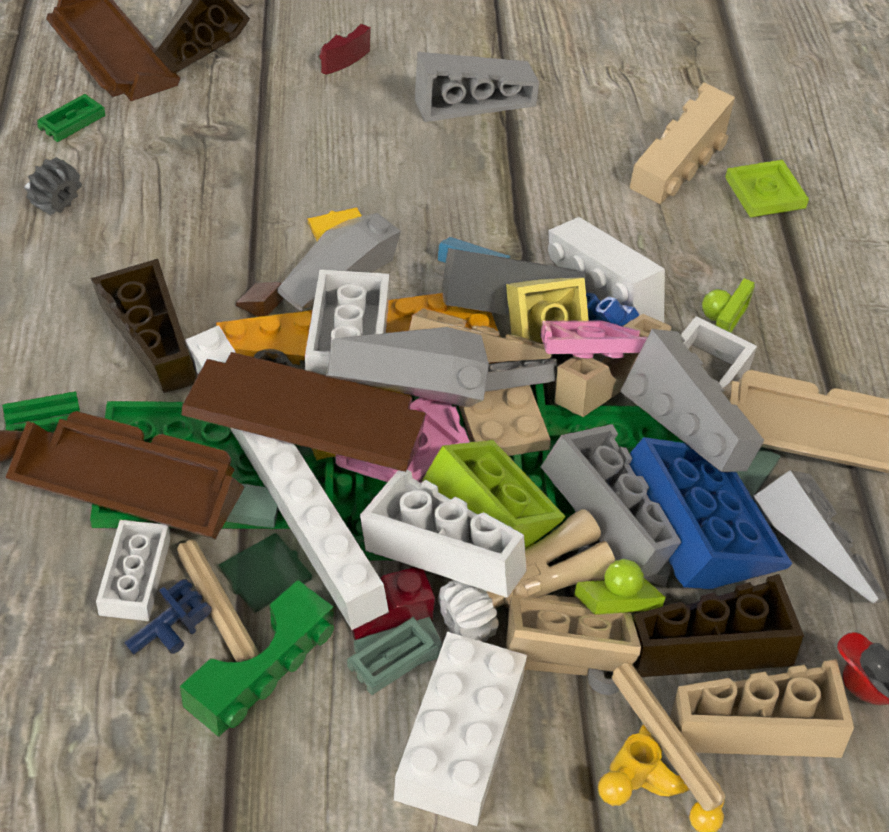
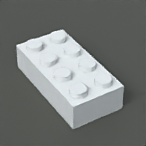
M127 520L119 521L96 600L99 616L149 621L170 543L169 526Z

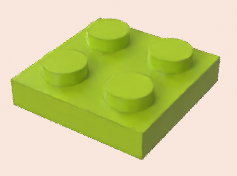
M783 159L727 168L725 178L750 218L805 209L807 207L809 198Z

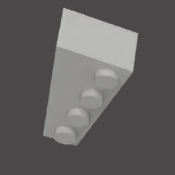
M417 52L415 102L424 122L536 106L539 81L528 61Z
M611 424L561 435L541 468L573 506L575 512L586 509L594 517L601 530L598 540L599 542L606 541L616 561L627 559L637 563L644 577L658 573L680 545L681 541L659 503L652 502L648 498L646 493L649 486L643 476H636L629 465L632 457L627 448H619L615 441L618 433L614 426Z

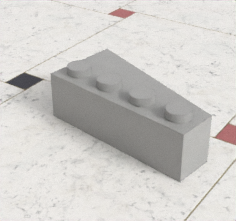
M652 329L620 392L721 472L747 471L764 442L762 436L738 406L730 403L723 394V387L717 380L711 379L702 367L703 362L684 345L685 340L679 332Z

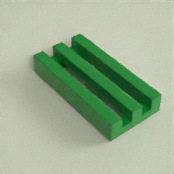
M83 94L37 119L38 129L41 131L45 130L49 137L53 135V139L58 143L106 116L105 107L88 95Z
M76 391L2 404L6 430L24 431L27 421H30L47 432H54L59 419L67 420L72 412H80Z

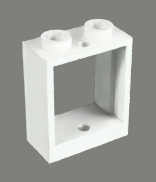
M697 316L681 334L685 340L684 345L688 349L691 345H694L732 364L719 382L722 387H725L731 381L737 382L746 371L750 370L757 348L756 345Z

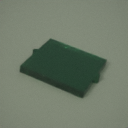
M276 532L219 564V570L231 583L233 593L239 594L254 613L270 605L297 580L303 584L312 580V574L298 559V552L296 550L291 551Z

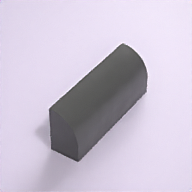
M448 248L443 276V301L445 305L509 315L506 284L539 279L580 277L585 279L586 272Z

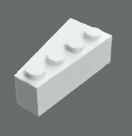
M398 470L360 514L366 551L507 598L526 572L525 544L522 533L484 512L477 515L467 509V503L457 497L449 499L438 493V487L425 480L420 483L413 479L412 472L409 470L406 472Z

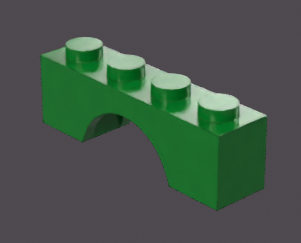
M297 580L270 604L271 628L275 635L270 645L261 654L242 662H223L210 658L180 685L183 708L218 737L229 727L234 728L238 726L253 704L259 699H266L276 688L277 682L288 671H296L304 662L306 654L316 645H323L331 637L334 631V607L301 581Z

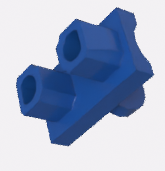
M586 293L589 321H605L623 327L630 320L640 315L635 307L621 305L614 297H607L601 301L595 294Z

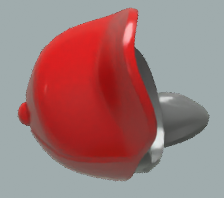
M847 633L837 643L839 653L847 662L842 675L846 688L866 703L889 705V650L884 648L881 643H872L860 633Z

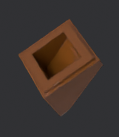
M255 283L236 302V306L258 317L268 316L284 300V297L278 293V287L282 283Z

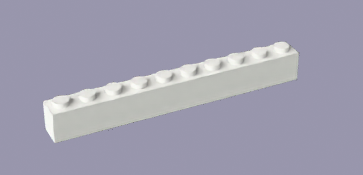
M219 325L186 339L192 364L198 375L207 358L225 363L231 352L236 353ZM230 428L350 628L353 630L389 612L384 584L295 444Z

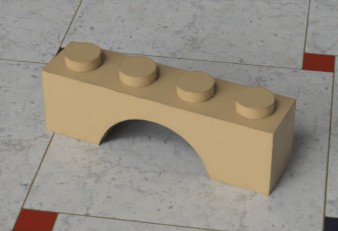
M645 314L638 316L623 326L639 330V337H648L652 329L671 331L670 325ZM624 353L622 358L606 357L601 362L593 358H579L575 356L570 358L557 368L555 403L574 414L584 417L620 393L639 353Z

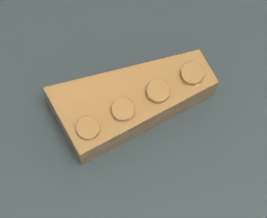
M837 659L823 661L822 666L807 669L805 665L789 667L788 672L768 676L766 671L750 674L749 679L733 682L730 678L678 686L670 714L671 720L695 753L842 758L854 729Z

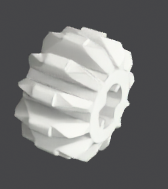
M456 580L449 581L447 585L440 588L438 602L441 606L440 612L450 633L481 642L488 641L489 637L496 635L499 624L496 618L497 611L493 607L492 598L489 597L486 590Z

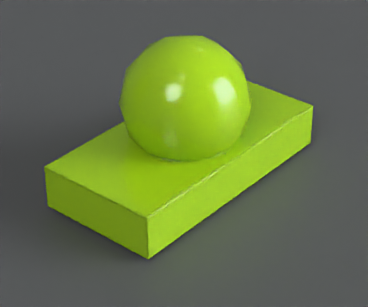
M744 278L733 295H730L726 290L716 289L710 291L702 301L704 315L711 321H716L715 326L732 333L749 307L755 282Z
M620 559L611 563L605 572L604 580L577 582L575 590L577 598L594 615L649 611L663 607L665 596L644 578L640 566L627 559Z

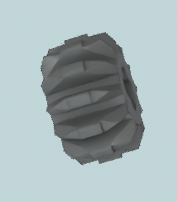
M57 157L52 160L45 159L42 166H35V172L28 175L30 182L24 187L27 191L26 197L37 209L49 215L55 212L61 213L65 206H71L73 198L78 197L76 191L82 186V183L79 181L80 174L64 160H60Z

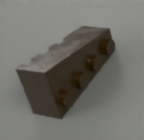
M154 259L91 278L102 309L162 392L167 393L194 384L197 377L159 260Z
M780 574L767 577L765 583L755 586L748 582L737 585L735 591L717 596L715 592L702 595L700 601L685 605L683 602H677L635 614L633 621L641 650L640 655L633 663V667L641 678L791 667L795 664L804 634Z

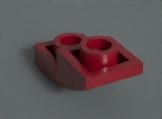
M360 24L346 38L336 34L328 43H325L319 55L321 73L328 75L356 63L370 52L371 27Z

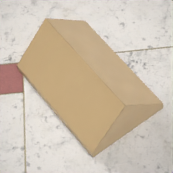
M511 595L506 649L527 655V660L613 672L624 663L633 665L640 655L641 645L631 612L594 615L585 605Z

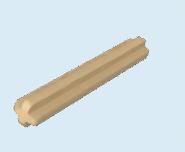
M191 539L185 543H180L177 547L178 557L195 588L202 595L203 602H207L212 607L210 615L236 662L246 661L259 655L260 653L198 543Z
M624 663L613 671L612 680L699 804L706 811H711L720 806L725 799L724 792L636 669L630 663Z

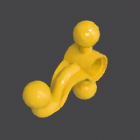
M644 724L641 725L639 733L632 734L627 738L612 760L610 771L600 778L598 784L600 797L605 803L612 806H621L626 803L632 795V790L639 789L640 787L659 796L667 797L683 794L690 789L680 775L674 774L661 761L662 750ZM698 801L693 804L689 819L695 830L698 832H717L722 827L724 820L722 811L724 802L711 811L704 810Z

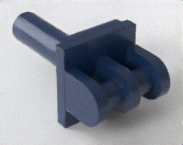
M188 579L179 581L169 590H166L165 587L159 590L169 608L124 642L133 655L157 637L171 654L179 652L183 648L184 642L171 626L180 620L193 635L196 632L195 626L209 616L212 607L207 602H201L202 595L198 591L191 590L192 584Z

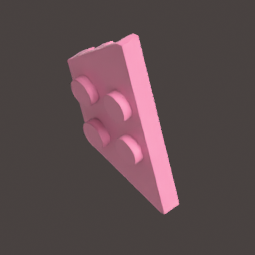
M542 321L540 334L546 353L572 354L579 358H593L594 353H602L604 356L612 358H622L624 353H640L648 338L639 337V330L618 326L605 321Z
M419 397L411 403L410 409L425 412L426 416L420 448L407 470L412 472L413 479L422 483L423 477L442 445L469 443L470 441L465 429L459 424L460 417L456 407H452L450 403ZM336 454V464L339 467L388 482L398 471Z

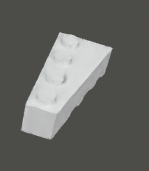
M580 217L548 230V253L550 259L558 267L586 272V293L595 294L601 301L607 297H614L621 305L635 307L640 315L645 314L664 323V268Z

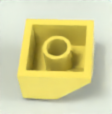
M583 277L539 279L506 284L511 335L543 344L540 335L542 321H589L585 279Z

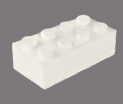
M319 270L305 352V370L323 375L327 374L331 344L334 338L386 333L389 274Z
M447 632L395 776L394 801L474 826L478 825L521 687L527 655Z

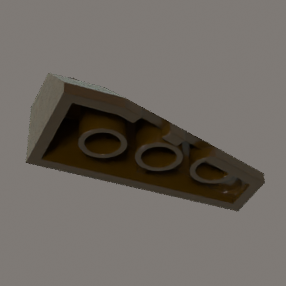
M184 0L153 53L175 74L237 38L250 18L233 0Z

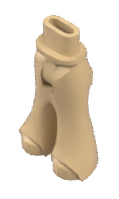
M581 509L575 512L548 536L525 548L526 572L509 597L487 591L489 597L492 598L494 608L501 605L509 608L511 595L540 598L558 589L577 584V582L604 580L607 568L611 563L615 562V557L606 541H602L551 567L547 565L559 556L594 543L600 538L601 530L589 511Z

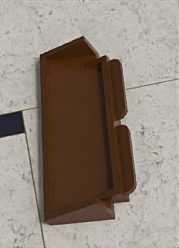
M59 0L57 7L53 9V13L47 14L46 20L67 46L77 53L79 61L100 87L107 90L112 98L125 94L130 101H134L178 86L180 77L176 73L174 74L153 53L155 48L114 0Z
M231 352L225 363L207 358L183 403L181 415L406 472L420 448L426 413L410 409L412 396L326 377L323 374Z
M78 411L72 412L67 420L59 419L54 433L47 432L35 423L27 421L5 477L16 483L215 540L245 488L236 479L231 477L235 469L230 466L231 457L226 451L164 434L156 435L152 442L148 443L144 441V432L138 427Z

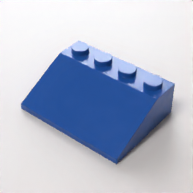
M643 437L631 451L632 460L629 463L636 476H643L649 486L646 493L648 498L652 502L659 503L681 541L668 560L674 569L676 578L684 588L714 589L785 570L792 565L791 560L736 471L721 472L686 443Z

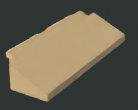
M754 370L746 371L737 382L731 381L723 387V394L730 403L738 406L764 439L761 447L889 473V399L834 388L827 395L819 394L818 387L813 383Z

